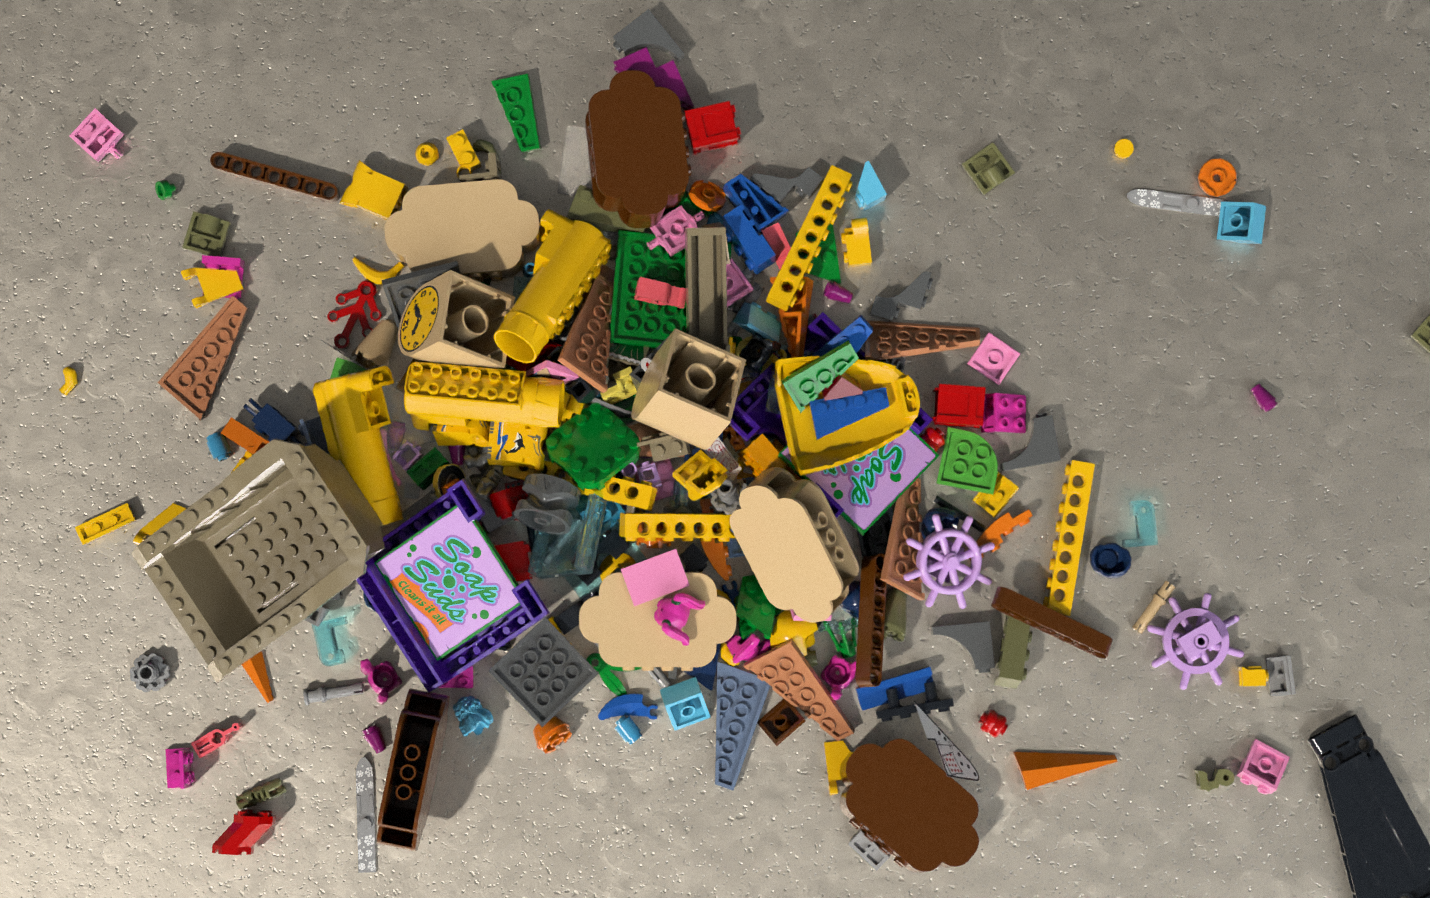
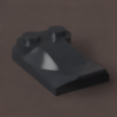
M892 507L863 536L857 531L862 558L866 555L886 554L893 519Z

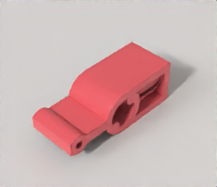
M778 222L761 230V234L776 254L775 262L780 270L791 247Z
M639 277L634 300L684 309L686 288L675 287L665 282Z
M241 722L234 723L227 730L220 728L212 730L192 742L191 745L198 757L203 758L225 745L229 740V734L241 730L243 725ZM217 732L222 734L220 743L215 740Z

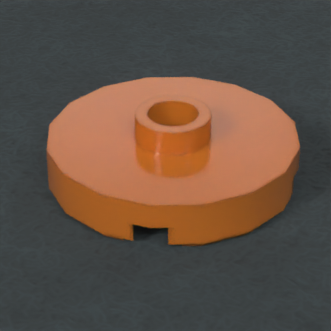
M1211 159L1204 163L1199 170V186L1210 196L1219 197L1226 195L1236 184L1235 168L1225 159ZM1214 175H1218L1220 180L1215 181Z
M704 180L696 181L691 185L689 197L696 206L714 212L724 207L726 203L725 193L718 185L709 181L708 183H703Z

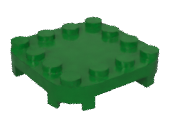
M593 403L582 409L580 415L576 414L546 439L548 456L551 462H555L577 482L578 487L582 490H585V488H598V490L605 488V482L631 462L635 464L639 460L641 451L640 446L637 447V443L640 441L636 433L613 412L599 403Z

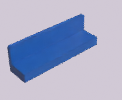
M925 667L882 680L880 685L876 687L856 688L861 710L887 704L886 689L897 688L899 700L925 692L924 683L933 682L932 671L930 667Z

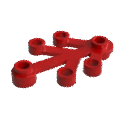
M369 280L362 281L356 290L345 294L340 293L336 296V302L339 305H345L348 300L359 297L356 304L338 311L332 310L327 315L328 320L333 323L337 322L339 318L350 315L343 332L337 334L334 338V344L337 348L346 349L350 345L349 336L358 318L364 337H366L365 331L367 329L373 330L369 326L363 309L366 300L371 310V319L373 321H380L382 319V313L378 310L374 300L377 289L373 282ZM370 287V292L364 293V288ZM340 296L345 297V301L342 303L338 301ZM375 312H379V318L377 319L373 318ZM332 313L337 314V318L335 320H331L330 318ZM342 338L346 340V343L344 345L339 344V341Z

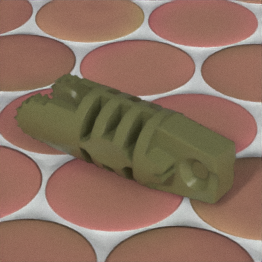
M276 778L263 783V786L258 785V787L249 789L237 796L236 804L240 810L256 806L257 803L260 804L268 799L270 800L284 794L287 789L281 785V779Z

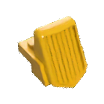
M700 449L676 469L672 476L688 490V497L692 501H696L719 488L727 479L726 472L728 470L715 458L711 459Z

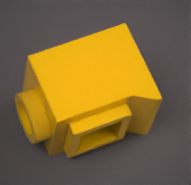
M1262 666L1238 667L1239 686H1266V681L1269 680L1268 670L1262 669Z

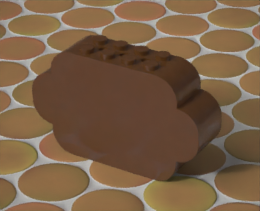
M630 70L616 74L612 78L608 90L598 91L591 97L585 118L593 198L596 204L603 210L618 212L621 221L631 228H650L658 224L662 219L665 209L673 208L681 202L689 182V176H691V165L687 164L689 147L685 146L687 130L683 128L685 113L684 110L681 111L680 100L672 90L665 87H655L653 79L645 72Z
M412 688L408 691L404 709L401 711L379 810L377 844L415 852L418 850L429 814L445 738L450 696Z
M894 739L881 746L864 744L853 749L842 761L840 777L847 786L840 796V807L843 814L850 820L849 824L857 830L860 828L865 832L863 835L870 842L875 841L879 845L878 849L885 855L890 854L897 866L900 868L905 867L914 873L932 871L938 866L950 868L964 865L975 854L979 845L978 834L972 826L979 812L976 799L952 777H947L944 770L910 741Z

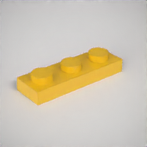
M125 503L76 526L75 529L82 545H85L136 521V517L130 504Z

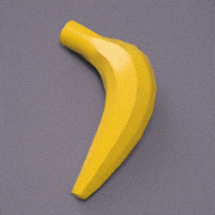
M356 257L352 259L360 273L375 284H382V280L395 277L404 268L403 264L398 262L389 270L379 271Z

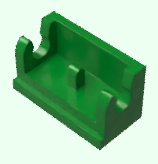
M434 447L406 473L424 491L432 484L436 470L445 464L451 463Z

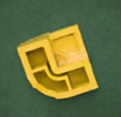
M783 611L776 617L777 622L771 632V649L793 639L804 656L808 655L807 649L815 644L814 632L818 630L816 622L793 621L791 611Z

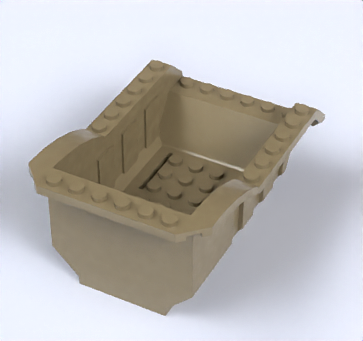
M273 439L236 468L222 483L137 545L131 554L140 568L146 571L207 663V669L218 684L232 671L297 626L331 598L364 575L367 569L366 561L384 549L381 532L383 523L341 460H335L315 444L304 447L300 443Z

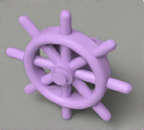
M933 514L932 520L936 531L928 535L922 543L913 538H907L906 540L907 545L918 550L916 557L917 569L904 574L903 578L905 581L920 577L923 583L931 589L925 602L927 607H931L938 593L947 595L955 594L959 607L964 609L967 604L963 591L971 587L976 580L986 585L992 583L991 578L980 573L982 566L981 554L993 550L995 544L989 542L978 546L976 541L967 534L973 522L972 516H967L961 529L957 530L943 528L939 515ZM946 537H956L955 542L947 540ZM963 542L967 545L968 551L964 552L965 548L961 547ZM971 558L970 567L960 563V561ZM956 569L967 574L963 580L959 581ZM951 579V586H942L943 582L949 583Z
M1210 593L1204 594L1201 608L1186 610L1181 609L1175 597H1170L1169 603L1175 615L1168 621L1165 628L1154 625L1147 626L1148 632L1162 635V646L1165 653L1153 660L1152 666L1156 668L1169 661L1174 667L1183 671L1180 682L1182 690L1187 688L1191 674L1209 672L1215 684L1221 685L1223 681L1216 668L1223 662L1226 655L1229 654L1239 658L1244 656L1242 650L1229 647L1227 628L1238 622L1239 616L1233 615L1222 621L1217 615L1208 611L1211 601ZM1198 616L1196 626L1192 628L1187 618ZM1179 623L1182 624L1186 631L1184 634L1174 631ZM1172 639H1175L1178 645L1174 649L1172 648ZM1209 649V651L1215 650L1218 652L1215 655V657L1212 660H1210L1205 650ZM1182 653L1186 663L1182 662L1177 656ZM1202 659L1204 665L1193 666L1194 660Z

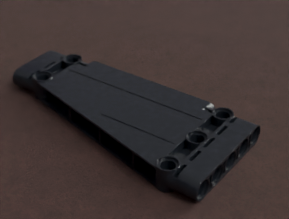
M1357 714L1310 737L1307 741L1318 760L1353 898H1401L1404 895L1406 898H1430V844L1382 755L1374 748L1373 740L1368 737ZM1362 739L1366 741L1364 749L1359 747V742ZM1328 757H1331L1333 761L1330 767L1325 765V760Z

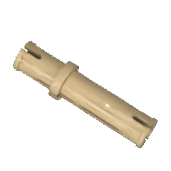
M1165 580L1160 590L1152 596V601L1132 626L1134 630H1137L1141 625L1138 632L1143 634L1161 606H1165L1167 603L1166 599L1176 588L1171 584L1167 589L1169 582Z

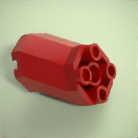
M241 809V811L234 814L233 823L213 843L212 853L242 855V852H246V855L253 854L254 845L275 824V815H272L270 810H260V812L253 813L251 809Z

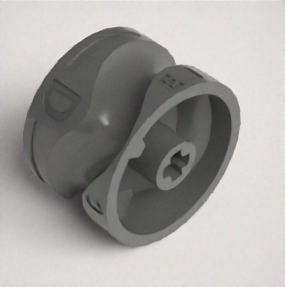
M527 475L522 490L526 491L528 497L526 500L521 499L518 501L514 512L515 518L522 524L540 532L556 535L568 533L573 523V516L568 510L578 506L581 497L580 490L570 482L552 475Z

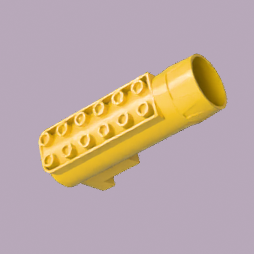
M547 209L541 218L539 241L543 243L536 252L534 275L513 307L505 315L503 322L494 334L495 343L500 350L512 359L523 363L534 362L543 347L549 342V339L553 340L556 335L562 333L565 321L571 319L574 307H578L583 299V293L589 291L592 285L591 281L593 278L597 279L600 274V267L608 262L610 257L608 253L612 247L610 239L606 238L592 224L580 220L572 221L551 209Z
M414 362L409 365L404 385V405L406 412L411 416L413 427L418 430L430 431L431 424L466 427L468 419L524 424L534 427L560 428L565 401L564 380L526 377V371Z
M387 366L316 382L313 387V395L317 403L318 414L320 415L330 456L337 461L341 460L383 525L403 519L399 496L394 485L380 427L391 424L382 386L394 383L392 373Z

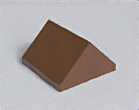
M783 699L765 714L757 724L773 743L778 746L806 720L793 705Z

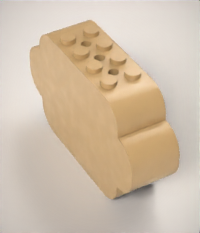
M495 179L414 187L405 194L402 210L393 213L386 221L385 241L393 256L400 262L407 263L411 272L457 261L461 274L481 283L484 282V279L502 281L503 278L512 277L519 273L525 262L524 253H529L538 247L541 242L539 241L541 225L536 208L527 201L519 200L516 189L508 181Z
M780 467L763 470L740 493V506L730 516L731 529L760 587L772 605L782 610L793 609L798 617L807 622L824 621L829 618L848 596L849 585L859 573L858 561L823 491L817 484L806 479L796 481L789 471Z
M614 572L602 581L599 595L592 596L581 606L579 627L582 635L587 640L599 643L601 658L611 666L622 667L623 671H633L635 667H642V671H654V667H662V671H673L674 667H681V671H693V667H702L710 663L716 654V644L724 643L733 636L736 629V611L730 600L717 595L713 579L702 572H685L690 586L637 606L633 604L622 572ZM678 593H685L697 600L705 601L703 609H690L687 623L681 629L689 637L688 646H683L681 641L667 636L662 631V626L655 621L654 613L658 608L657 603L659 600L673 598Z

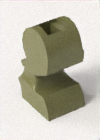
M1194 769L1196 786L1200 790L1209 792L1212 789L1218 788L1219 785L1230 786L1234 782V774L1228 769H1214L1210 780L1207 778V773Z

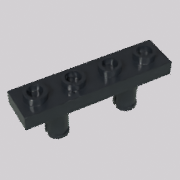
M935 681L924 683L927 700L924 703H918V705L925 713L931 714L930 710L938 709V712L950 711L949 707L954 706L953 699L940 700L937 695ZM897 688L886 689L889 707L875 711L876 719H881V722L891 721L893 716L899 715L900 719L912 717L911 713L918 712L915 704L900 705Z

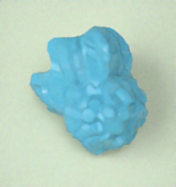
M474 696L461 697L453 705L455 716L460 721V731L464 737H467L472 731L476 735H480L483 728H489V725L493 723L491 712L483 708L479 699H475Z

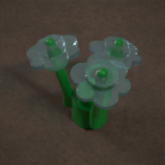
M853 617L839 621L835 619L823 621L820 624L821 627L818 628L819 633L828 631L837 652L841 653V657L849 658L856 654L857 618ZM851 630L852 640L846 637V633ZM834 634L842 635L840 644Z

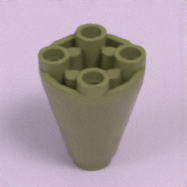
M892 586L886 594L884 639L891 637L896 641L903 642L906 635L907 595Z

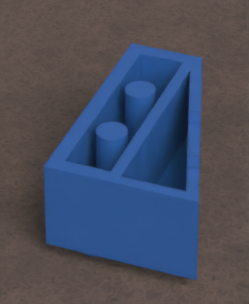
M742 174L725 183L722 189L735 208L741 204L744 206L743 213L748 220L752 219L755 225L753 227L758 234L761 230L786 216L789 211L786 207H782L774 201V198L761 191L757 185Z
M741 204L723 216V225L726 227L727 242L733 244L736 254L742 256L747 268L753 270L757 275L775 263L776 254L764 236L759 235L754 229V221L747 219L743 213L745 208Z

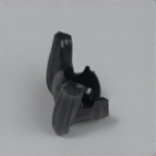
M755 333L739 354V357L746 359L745 363L747 364L744 367L742 378L759 376L763 369L762 366L771 357L772 353L781 349L782 344L771 339L765 340L761 338V335Z

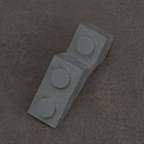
M808 167L800 176L791 179L756 173L752 175L750 181L757 185L765 194L774 198V201L778 204H781L793 188L796 189L795 193L801 198L806 197L809 199L821 185L824 178Z
M923 272L898 296L891 298L876 296L869 316L892 322L893 318L897 319L900 310L897 305L919 311L921 307L924 308L927 297L924 296L926 289L930 290L933 279L930 278L931 273Z

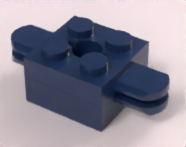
M252 398L248 401L259 410L258 413L247 404L243 406L254 416L252 421L255 425L253 427L261 434H267L269 441L281 439L286 442L303 444L296 438L300 434L299 428L274 406L266 403L264 407H261Z

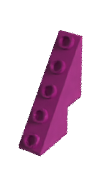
M646 47L613 62L615 72L619 73L630 70L645 72L653 79L655 87H665L672 90L678 96L681 108L686 111L694 109V104L673 60L655 67Z

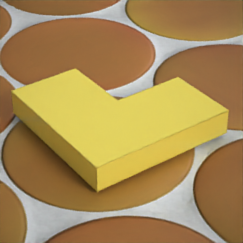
M631 367L613 374L617 385L608 388L605 393L600 392L604 402L613 405L637 393L629 375L632 372Z

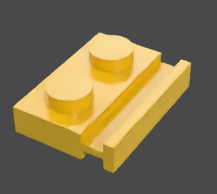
M998 472L994 495L979 492L974 497L973 502L995 518L1019 490V487Z

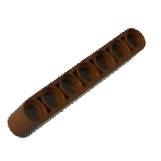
M215 152L210 158L211 165L216 170L329 203L336 202L340 197L339 189L334 184L223 152ZM219 158L225 159L222 166H217L216 164ZM243 163L242 170L235 171V165ZM256 168H261L259 176H253V171ZM279 173V180L272 182V175ZM293 178H297L298 184L294 187H290V180ZM315 183V191L308 192V186ZM328 189L335 190L332 197H326Z
M884 554L866 555L861 562L855 675L856 683L861 688L879 686L882 680L887 583L880 580L885 558Z
M997 587L991 607L1095 657L1102 659L1108 657L1113 641L1111 637L1006 587Z

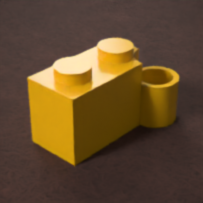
M463 129L446 137L460 164L456 171L458 179L462 170H468L469 174H472L473 171L482 167Z
M867 217L851 219L852 228H845L844 233H841V242L846 246V252H843L844 263H848V268L871 265L872 258Z
M566 392L563 423L567 422L575 414L580 415L585 404L578 403L573 395Z

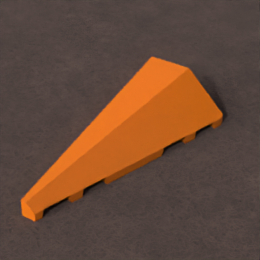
M770 277L772 284H774L776 277ZM803 277L806 281L802 290H797L795 294L797 300L794 306H789L787 311L780 308L778 310L791 358L804 356L814 282L809 277ZM789 285L782 286L784 291L792 290Z
M260 651L242 664V666L266 702L269 703L274 700L263 653Z
M1013 752L1026 790L1118 762L1115 755Z

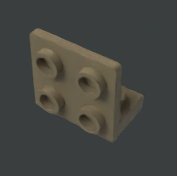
M488 153V159L485 160L486 171L488 172L459 175V180L461 182L502 179L501 161L496 153Z
M664 432L642 437V442L637 443V447L650 445L653 462L691 454L689 443Z

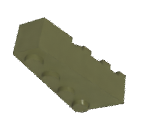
M579 185L566 216L572 221L588 222L604 232L612 231L618 233V230L644 233L645 228H631L624 224L618 212H609L600 208L593 198L592 189Z
M1006 615L1003 628L1005 636L1002 637L1000 645L1002 655L999 656L996 668L1000 672L997 678L994 679V685L1017 689L1022 680L1026 679L1027 669L1024 666L1025 661L1029 659L1030 650H1027V645L1031 643L1032 631H1030V625Z

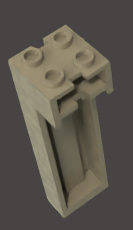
M726 227L685 228L687 334L730 352V345L727 342Z

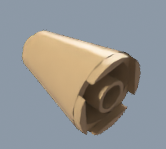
M391 319L381 320L351 353L352 357L356 356L355 361L368 369L388 366L398 333L396 322Z

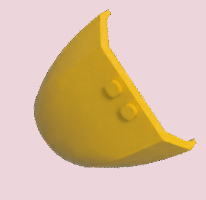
M819 356L777 360L775 362V389L790 459L799 475L820 472L856 460L883 447L909 430L914 420L918 417L920 409L919 393L911 377L902 373L894 365L858 359L845 373L859 382L862 391L886 387L889 407L816 440L809 403L805 406L806 409L800 413L781 380L818 359ZM821 392L815 400L824 399Z

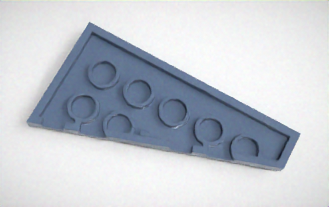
M718 661L715 784L734 790L770 685L764 680L758 679L757 675Z

